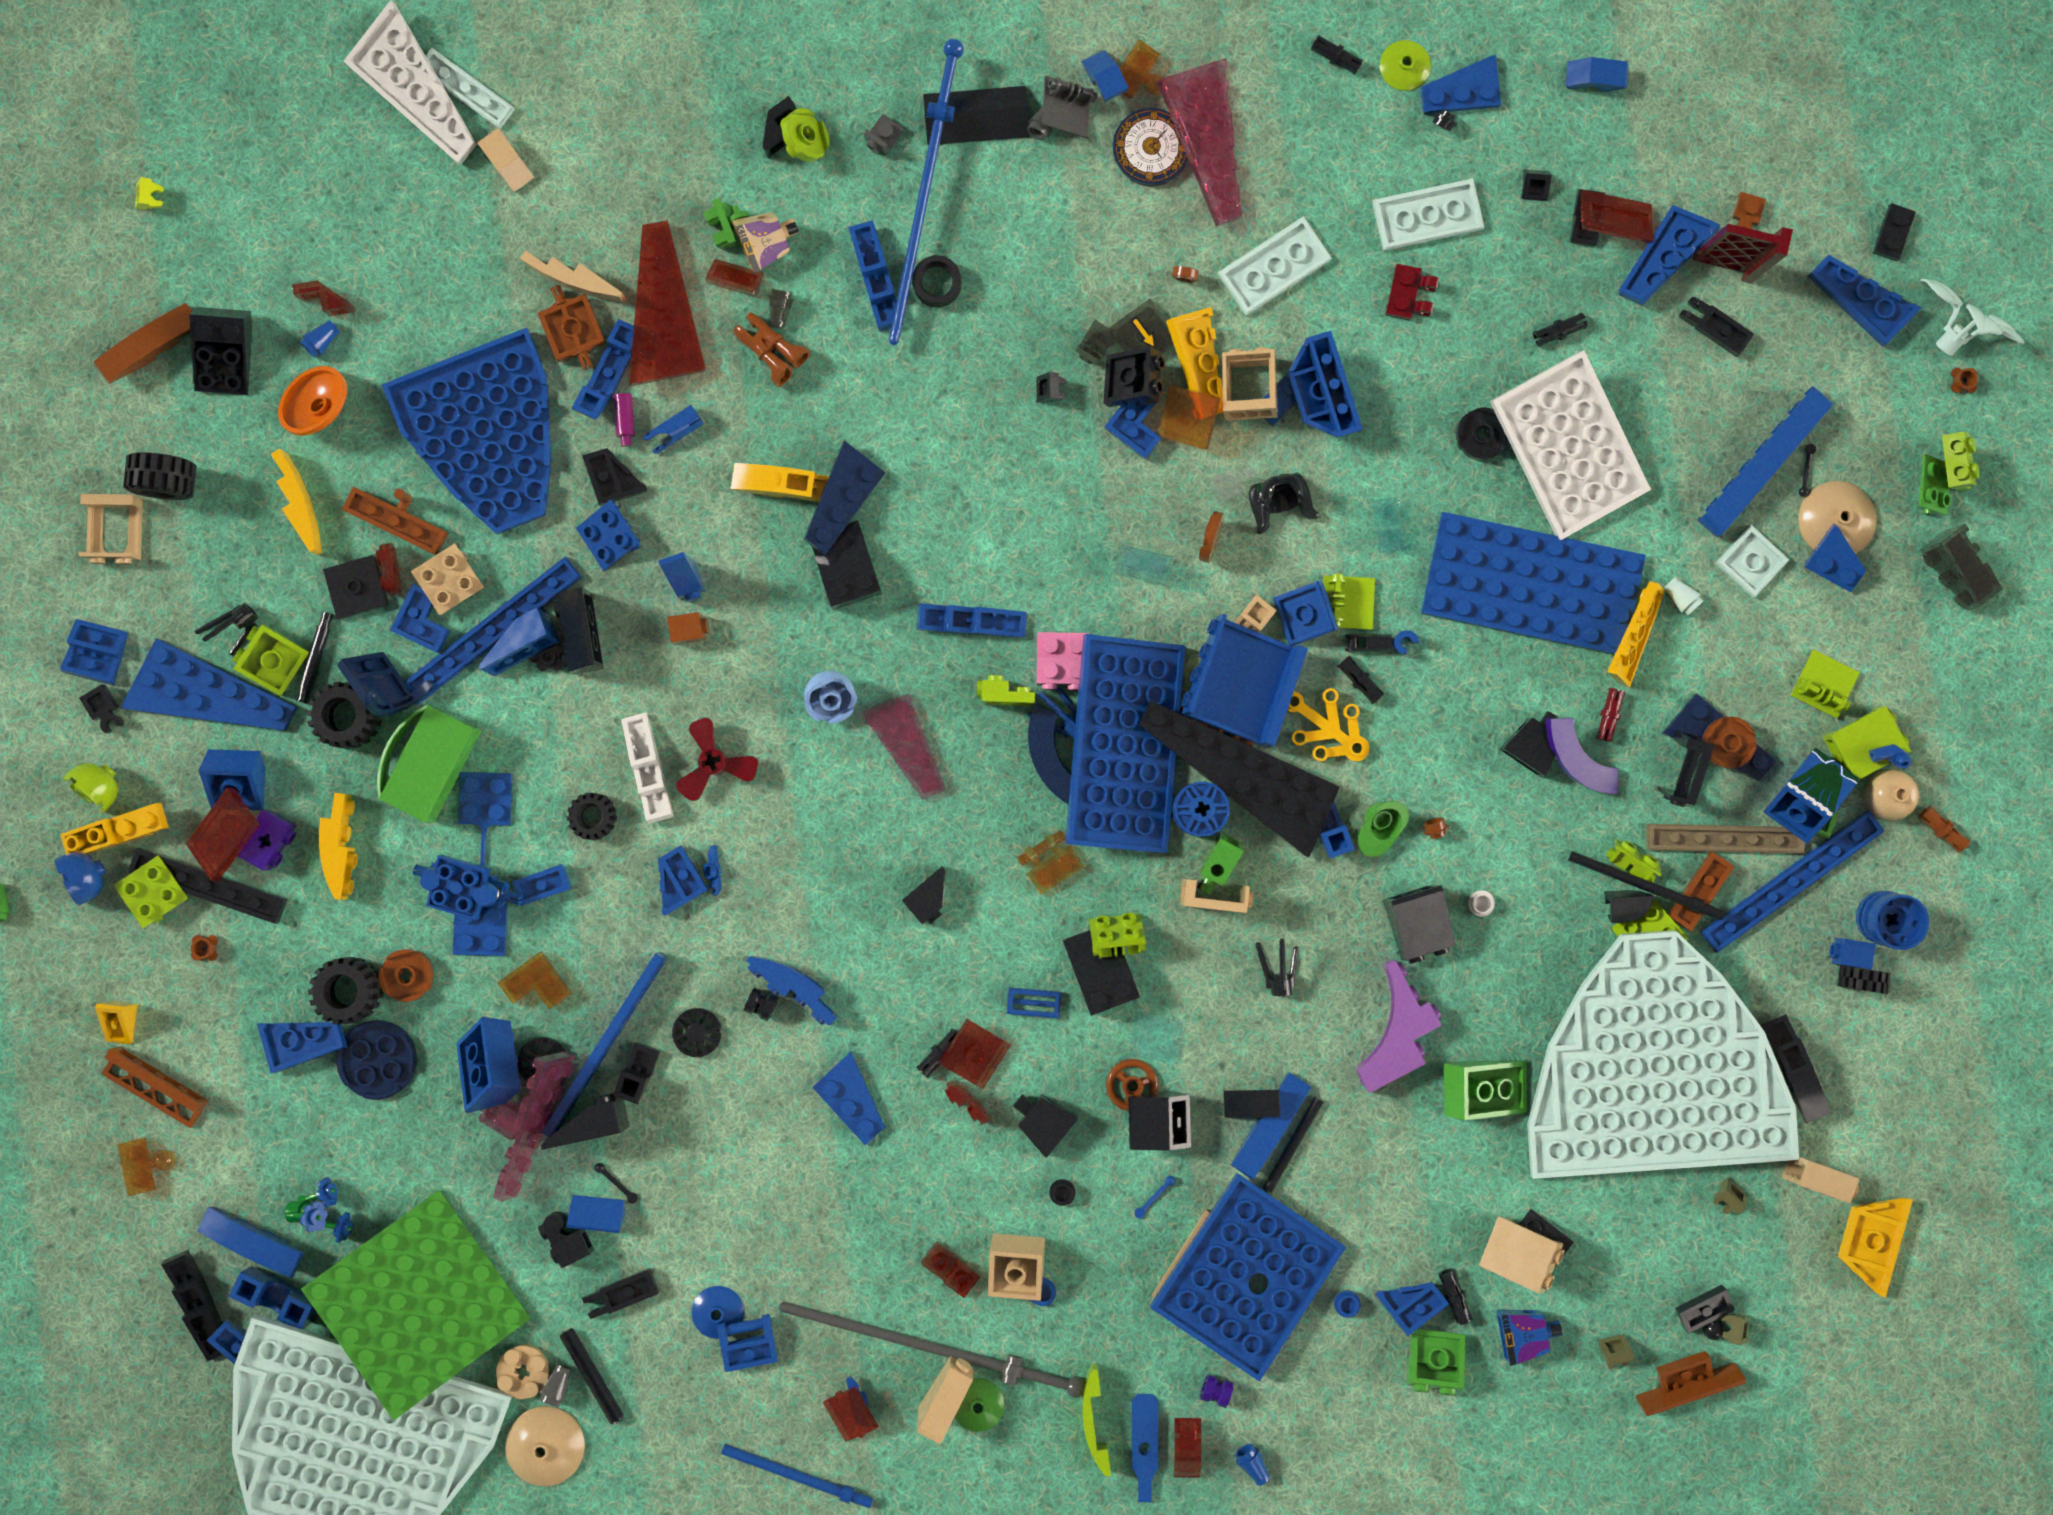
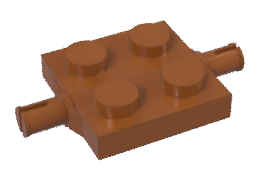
M556 285V289L551 287L550 291L556 303L537 314L554 356L558 362L578 357L583 370H588L587 366L591 369L593 365L588 353L592 349L606 344L588 296L582 294L575 298L565 299L560 285Z

